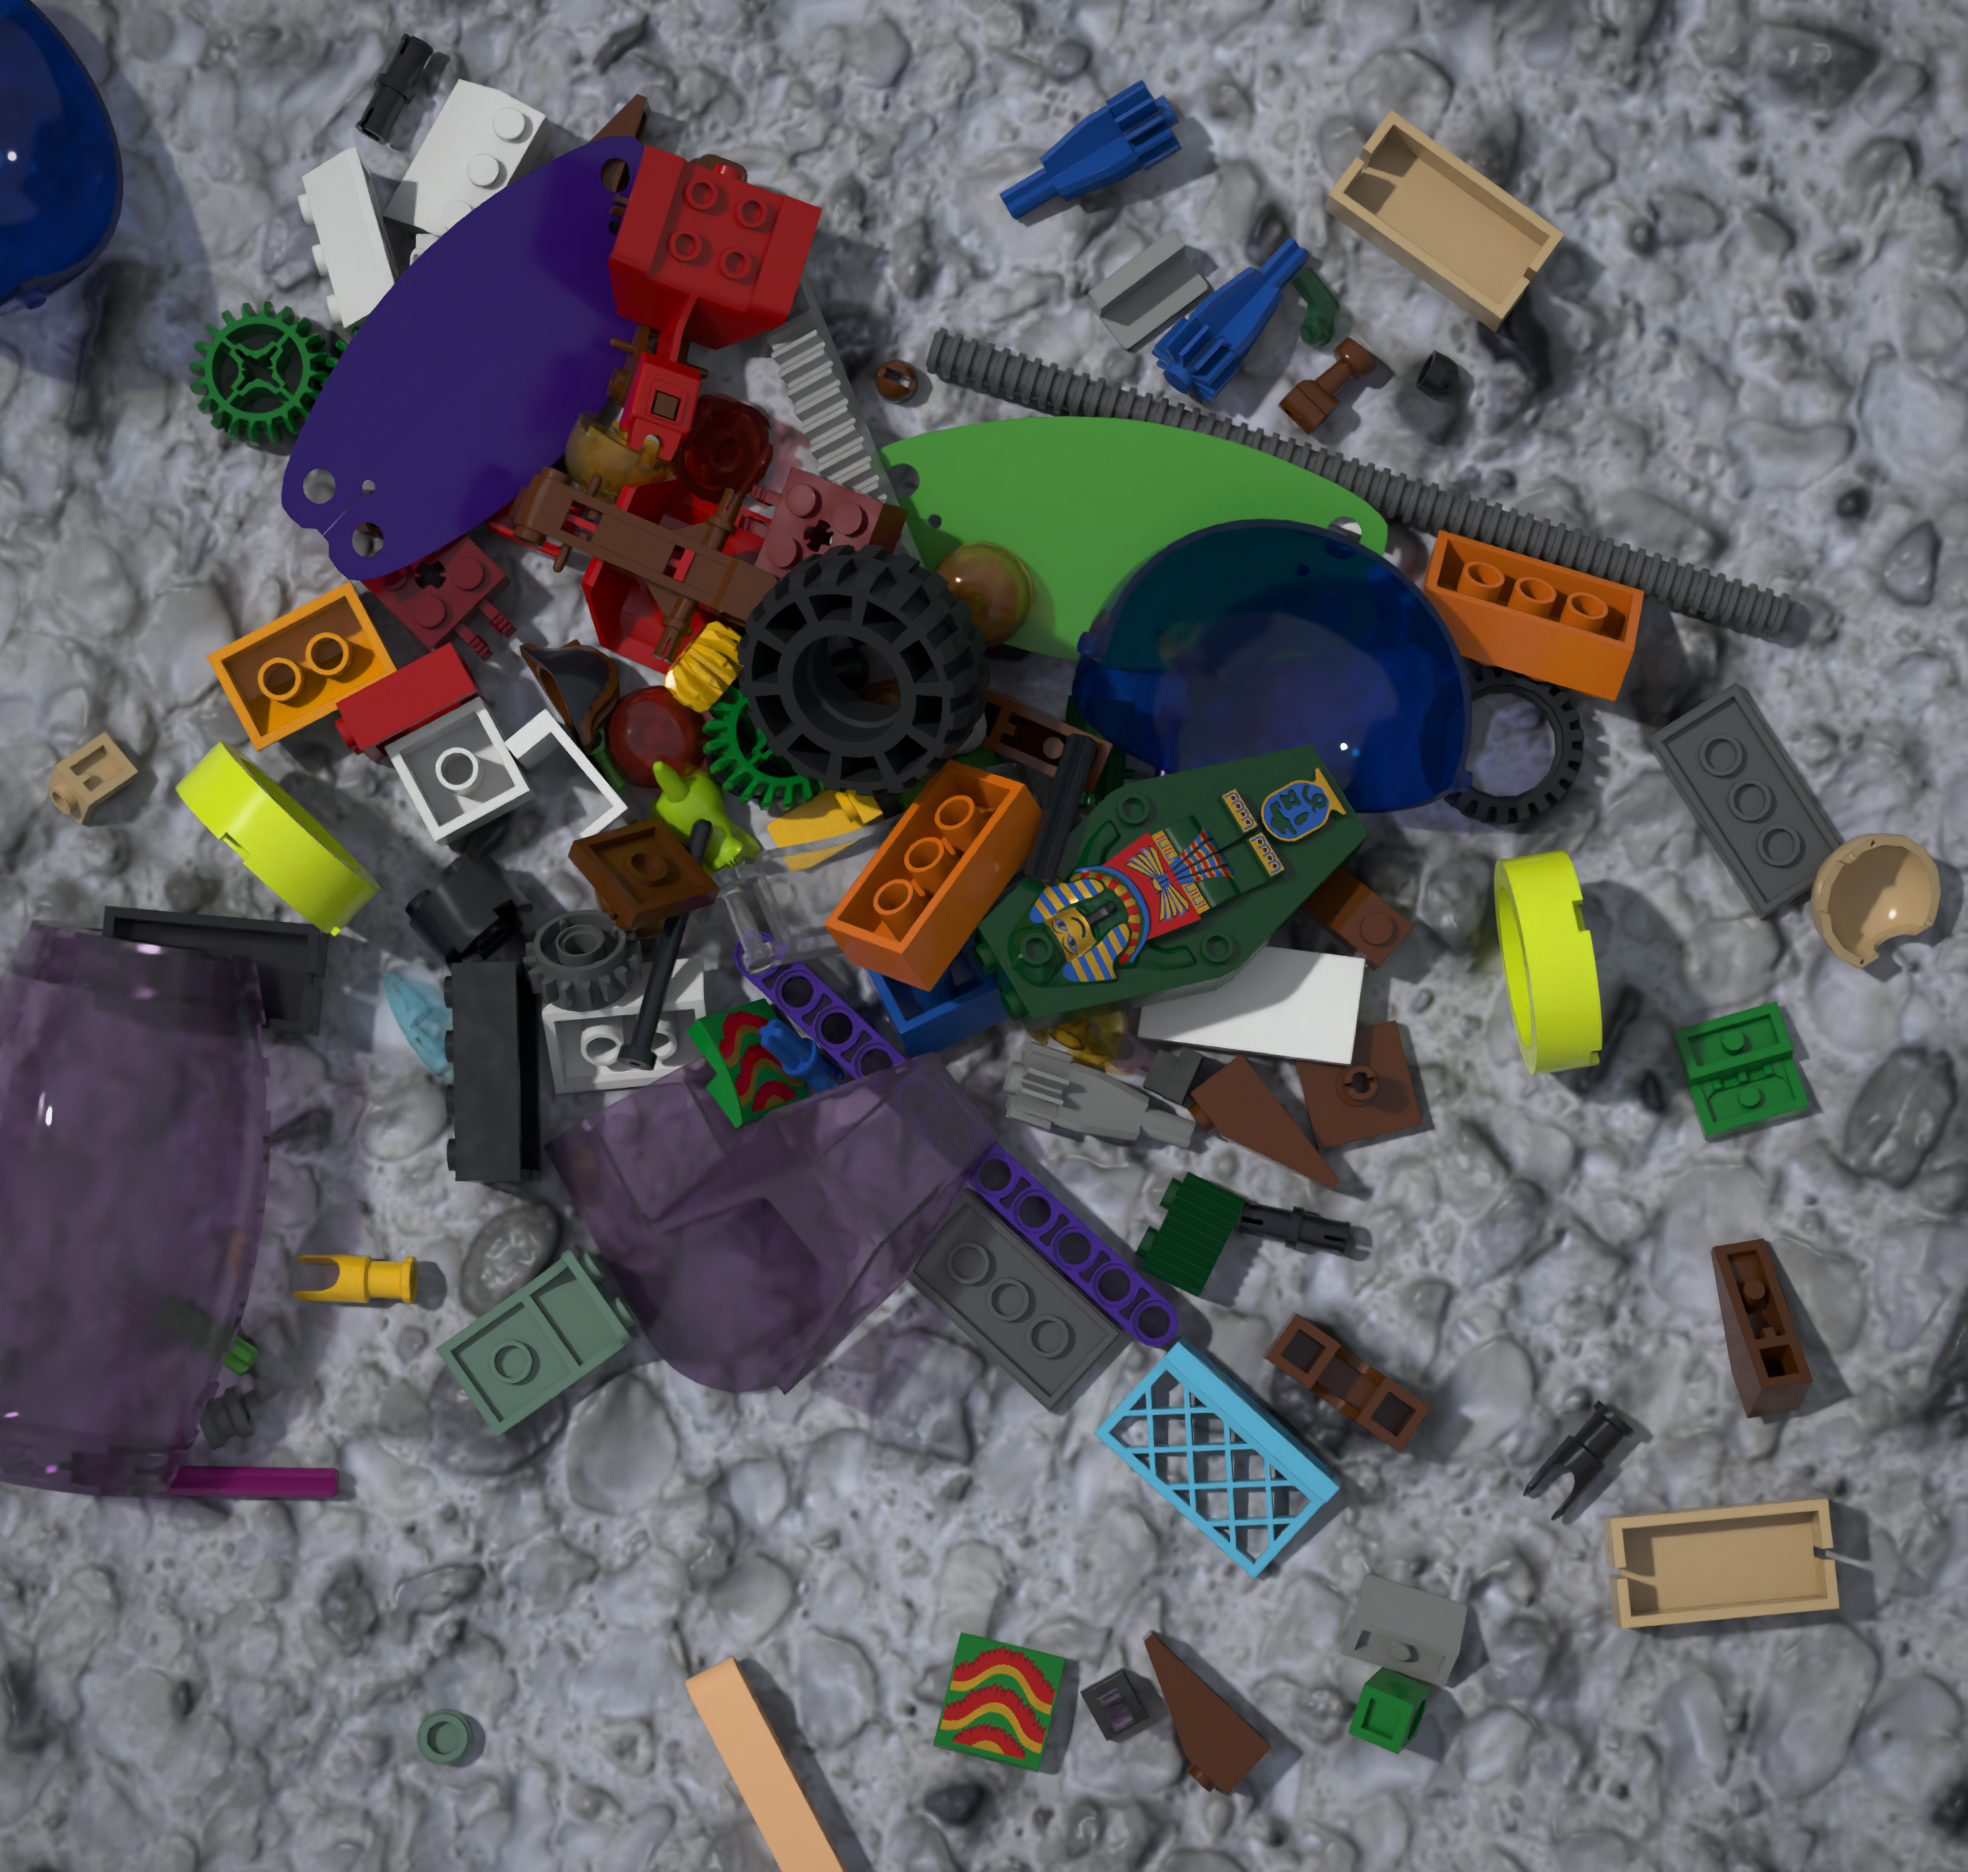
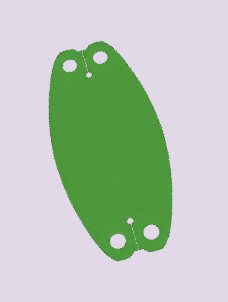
M1078 416L1028 417L970 424L920 434L889 444L878 450L886 473L897 464L910 465L917 471L920 483L916 492L909 497L900 498L896 496L900 507L909 510L906 522L924 567L930 573L936 571L950 583L947 587L958 599L962 597L973 613L970 618L975 629L980 628L985 638L1038 654L1081 663L1118 668L1175 670L1153 637L1152 628L1155 627L1174 639L1202 669L1265 663L1321 652L1352 642L1375 626L1378 615V594L1370 584L1372 565L1384 555L1387 544V523L1369 503L1354 493L1324 477L1266 452L1197 431L1131 419ZM936 514L941 518L942 523L938 528H932L929 526L928 521L923 520H928L931 515ZM1339 517L1352 518L1361 528L1362 536L1360 542L1351 550L1341 551L1335 549L1328 540V527L1333 520ZM1228 538H1231V539H1234V540L1243 542V543H1245V544H1244V545L1239 544V543H1237V542H1235V541H1232V540H1230V539H1228ZM1300 559L1308 560L1310 566H1312L1305 573L1299 572L1296 568V564ZM1330 590H1339L1346 593L1352 602L1351 615L1346 621L1339 624L1326 622L1318 611L1320 598Z

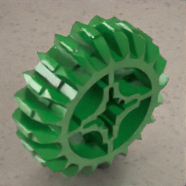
M263 302L259 316L255 315V311L250 303H243L241 305L242 319L236 320L229 310L223 311L221 314L222 319L227 324L224 329L219 331L211 323L205 327L207 333L214 339L212 343L195 342L194 349L206 358L205 360L190 362L189 370L196 375L205 377L191 383L190 389L195 395H206L200 400L197 407L202 414L215 412L210 423L216 430L225 428L230 423L228 436L232 440L239 441L248 428L249 442L254 446L260 445L263 433L267 431L270 440L276 445L282 443L281 428L287 427L294 437L299 436L301 428L295 421L301 416L307 419L311 411L310 405L312 402H316L321 392L317 390V387H322L320 384L322 382L321 379L330 376L329 373L318 370L326 368V359L332 356L328 352H317L324 346L326 340L321 333L308 336L313 324L307 317H303L293 324L295 312L291 307L285 306L275 319V309L271 302ZM269 334L281 337L277 343L272 340L267 346L259 350H251L241 344L242 341L257 335ZM298 347L302 358L303 372L299 387L294 392L285 382L284 375L286 368L292 362L289 356ZM229 355L238 364L239 372L237 379L231 386L234 391L225 399L221 385V373L224 362ZM248 359L256 367L259 365L263 369H268L272 374L271 378L279 388H275L268 381L264 382L260 378L256 379L252 374V369L244 360ZM264 397H273L284 404L275 410L265 413L241 411L246 404L252 406L256 401Z
M737 678V687L730 685L721 695L723 701H716L709 708L708 712L715 719L708 720L703 725L702 732L715 738L703 746V753L718 755L719 757L710 766V773L719 774L725 771L729 776L722 785L723 791L728 792L736 785L743 789L739 796L740 804H747L754 795H758V805L761 811H767L772 806L774 800H776L781 811L791 809L794 799L802 806L809 804L813 800V792L823 794L828 788L823 787L824 783L813 777L809 780L793 771L794 765L782 755L778 758L770 748L763 754L760 752L768 740L760 728L756 730L747 712L750 708L747 697H742L739 679ZM738 719L744 724L741 729L746 733L750 741V750L746 757L742 754L737 742L736 725ZM763 764H773L784 772L790 770L795 776L788 778L773 777L760 772L757 768Z

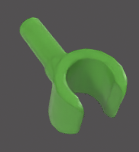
M600 727L598 732L601 734L602 742L600 746L593 749L587 756L593 757L614 791L619 793L626 789L627 785L611 760V756L606 749L608 737L605 730Z

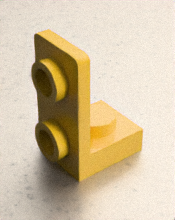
M828 789L823 794L814 797L809 804L805 806L800 805L767 825V830L789 868L795 871L885 819L873 796L856 795V790L847 789L845 793Z

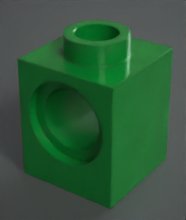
M1382 1667L1364 1684L1348 1733L1399 1754L1417 1735L1432 1687Z

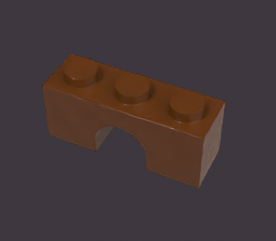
M1292 1313L1262 1356L1265 1360L1398 1452L1402 1451L1431 1409L1426 1403L1342 1347L1340 1343L1297 1313Z

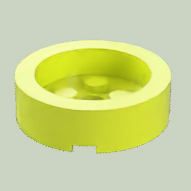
M220 740L175 787L178 795L190 810L220 841L224 840L244 860L243 864L293 909L326 934L331 933L335 937L379 892L380 886L371 874L323 824L271 776L225 740Z
M1565 850L1497 860L1494 872V894L1500 954L1513 1025L1526 1068L1531 1075L1599 1065L1598 1052L1592 1053L1593 1051L1602 1050V1017L1598 978L1590 930H1585L1581 908L1577 907V905L1583 904V897L1572 861Z

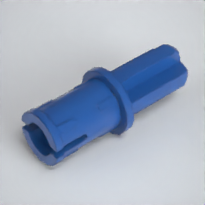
M771 1019L767 1026L760 1027L758 1037L761 1039V1046L782 1063V1069L788 1076L793 1078L799 1077L821 1097H829L839 1090L841 1086L832 1080L828 1074H831L838 1081H843L844 1073L841 1068L831 1063L819 1052V1046L814 1040L807 1037L801 1038L779 1019Z

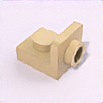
M103 732L54 766L48 782L49 794L55 806L63 814H71L81 825L90 819L96 806L135 781L139 771L108 734Z

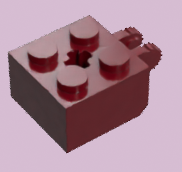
M791 467L782 494L756 484L753 485L750 496L754 497L756 501L771 507L776 506L770 525H767L766 521L753 516H742L738 527L765 538L755 567L781 579L806 557L814 553L823 555L830 547L848 544L854 546L855 551H859L865 544L887 548V553L893 555L909 510L821 475ZM832 534H833V540H832V543L830 544V539H831V536H832Z
M466 534L404 568L375 579L359 580L430 652L452 642L459 636L486 662L494 653L479 635H475L468 628L481 613L490 620V624L501 635L510 638L517 631L491 604L512 582ZM440 569L446 571V573H440L441 578L445 581L441 587L436 589L430 584L423 589L422 583L426 582L424 576L429 571L433 570L436 572Z

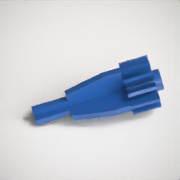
M1140 80L1105 101L1106 106L1084 118L1039 158L1044 166L1042 169L999 194L1012 218L1017 220L1058 194L1065 201L1117 183L1142 168L1145 170L1150 169L1180 151L1182 147L1171 128L1178 124L1179 120L1165 96L1162 95L1154 99L1145 82Z
M1288 238L1259 270L1248 267L1209 295L1194 310L1188 320L1182 316L1155 344V348L1152 350V354L1159 359L1156 365L1159 368L1165 369L1163 375L1168 383L1185 395L1191 390L1196 400L1200 403L1204 399L1211 403L1238 374L1237 371L1240 369L1239 363L1247 356L1284 295L1281 289L1305 265L1310 257L1307 250L1299 247L1296 240Z

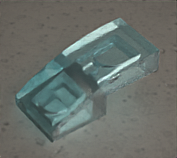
M388 970L383 975L382 980L386 997L399 1028L425 1065L436 1076L442 1078L453 1067V1062H447L445 1050L419 1026L434 1009L397 973Z

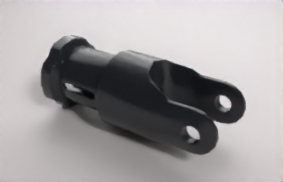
M1599 1400L1593 1406L1595 1409L1593 1416L1575 1436L1568 1435L1532 1477L1523 1493V1496H1528L1549 1471L1558 1467L1569 1468L1575 1480L1573 1490L1553 1514L1552 1521L1560 1518L1569 1510L1606 1467L1604 1464L1605 1458L1624 1436L1631 1438L1635 1433L1631 1427Z

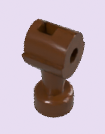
M1346 337L1335 348L1333 352L1334 358L1337 361L1317 379L1303 380L1296 384L1278 405L1308 436L1323 424L1340 405V402L1335 397L1352 377L1357 380H1364L1376 368V363L1368 352L1349 337Z

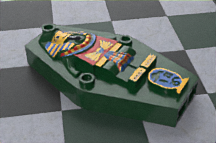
M1313 743L1130 782L1109 793L1069 833L1054 883L1051 886L1035 885L1028 882L1025 878L977 926L973 939L976 945L971 947L972 953L983 973L987 976L993 973L1002 987L1003 991L999 993V998L1008 1016L1014 1022L1021 1019L1028 1032L1211 992L1231 982L1359 851L1368 836V832Z

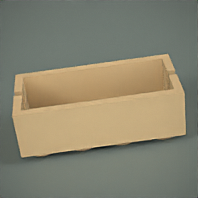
M1390 110L1362 149L1360 158L1356 156L1328 194L1324 210L1494 332L1498 330L1523 296L1528 285H1531L1554 254L1565 235L1393 110Z
M1807 1496L1602 1516L1607 1565L1618 1568L1619 1574L1608 1575L1613 1624L1621 1629L1840 1608L1835 1559L1824 1555L1814 1556L1813 1546L1821 1549L1833 1548L1828 1498Z

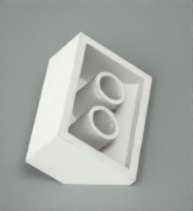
M459 79L383 213V218L414 235L446 233L459 220L488 198L530 172L552 132L547 116L500 90Z
M356 147L342 151L302 176L306 193L298 195L306 226L315 224L320 244L312 246L319 274L321 277L330 276L334 294L326 296L333 324L335 327L343 325L351 339L354 337L352 334L353 327L362 326L372 310L400 278L371 172Z
M703 957L676 960L651 1051L658 1056L654 1070L651 1071L624 1065L617 1060L621 1045H630L653 962L640 964L641 977L640 979H632L631 990L628 993L626 992L615 1003L598 1010L586 1012L563 1010L551 1003H545L542 994V1019L555 1094L712 1080L715 1077V1070L686 1032L698 1018L710 1015Z

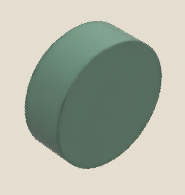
M440 1709L431 1713L422 1721L417 1732V1744L421 1754L428 1761L438 1765H450L459 1761L467 1754L473 1741V1731L468 1719L460 1712L452 1709Z

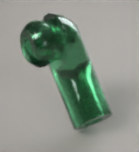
M1310 267L1296 277L1291 284L1307 303L1304 321L1299 329L1300 337L1307 345L1322 347L1328 344L1335 336L1341 307L1337 298L1313 267Z

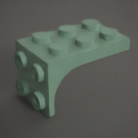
M568 1249L546 1271L436 1348V1351L496 1437L503 1435L640 1338L634 1329L641 1322L639 1317L623 1296H617L613 1299L603 1284L610 1276L593 1252L588 1253L586 1251L582 1254L579 1249Z

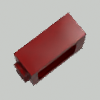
M449 642L335 703L342 718L334 722L350 750L353 749L357 756L364 753L376 763L389 756L384 747L478 696L485 703L488 702L464 657Z

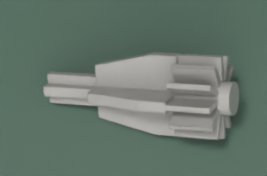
M1028 1042L1026 1051L1023 1050L1021 1062L1012 1061L1003 1085V1091L1011 1094L1005 1105L1007 1109L1006 1118L1048 1131L1051 1125L1068 1131L1136 1141L1140 1134L1185 1149L1188 1148L1191 1142V1135L1196 1125L1195 1121L1148 1106V1096L1097 1069L1075 1062L1072 1064V1054L1035 1042Z

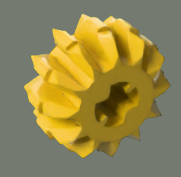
M719 621L707 623L702 630H699L692 641L688 643L669 668L664 677V686L684 706H689L699 713L709 710L744 668V665H739L737 658L739 642L742 636L731 627H726Z

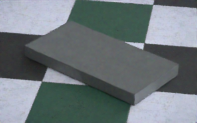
M1737 682L1644 740L1759 919L1766 917L1812 888L1821 864L1826 857L1842 845Z
M966 1187L893 1265L904 1278L1050 1413L1123 1334Z

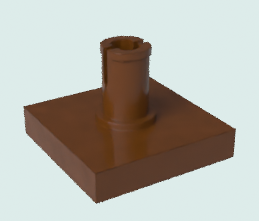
M658 817L574 840L567 856L611 907L609 911L610 919L616 920L615 925L625 931H636L643 925L715 903L720 891L719 886Z
M1396 1020L1356 1030L1351 1067L1294 1060L1317 1151L1422 1124Z

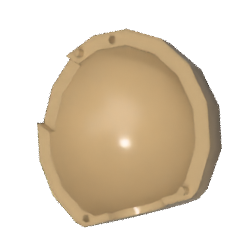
M1868 833L1856 836L1843 843L1826 857L1818 869L1811 889L1814 927L1826 946L1837 957L1856 968H1863L1879 958L1876 950L1884 941L1899 935L1916 936L1933 926L1941 896L1938 868L1926 848L1907 836L1894 833Z

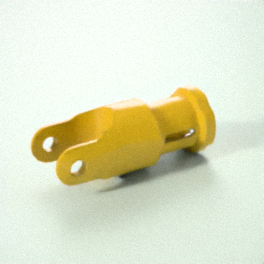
M305 1254L296 1257V1261L300 1263L333 1265L340 1269L337 1282L326 1290L293 1292V1297L300 1300L369 1303L371 1298L402 1299L404 1304L414 1305L417 1297L418 1263L414 1256H406L404 1261H373L370 1255Z

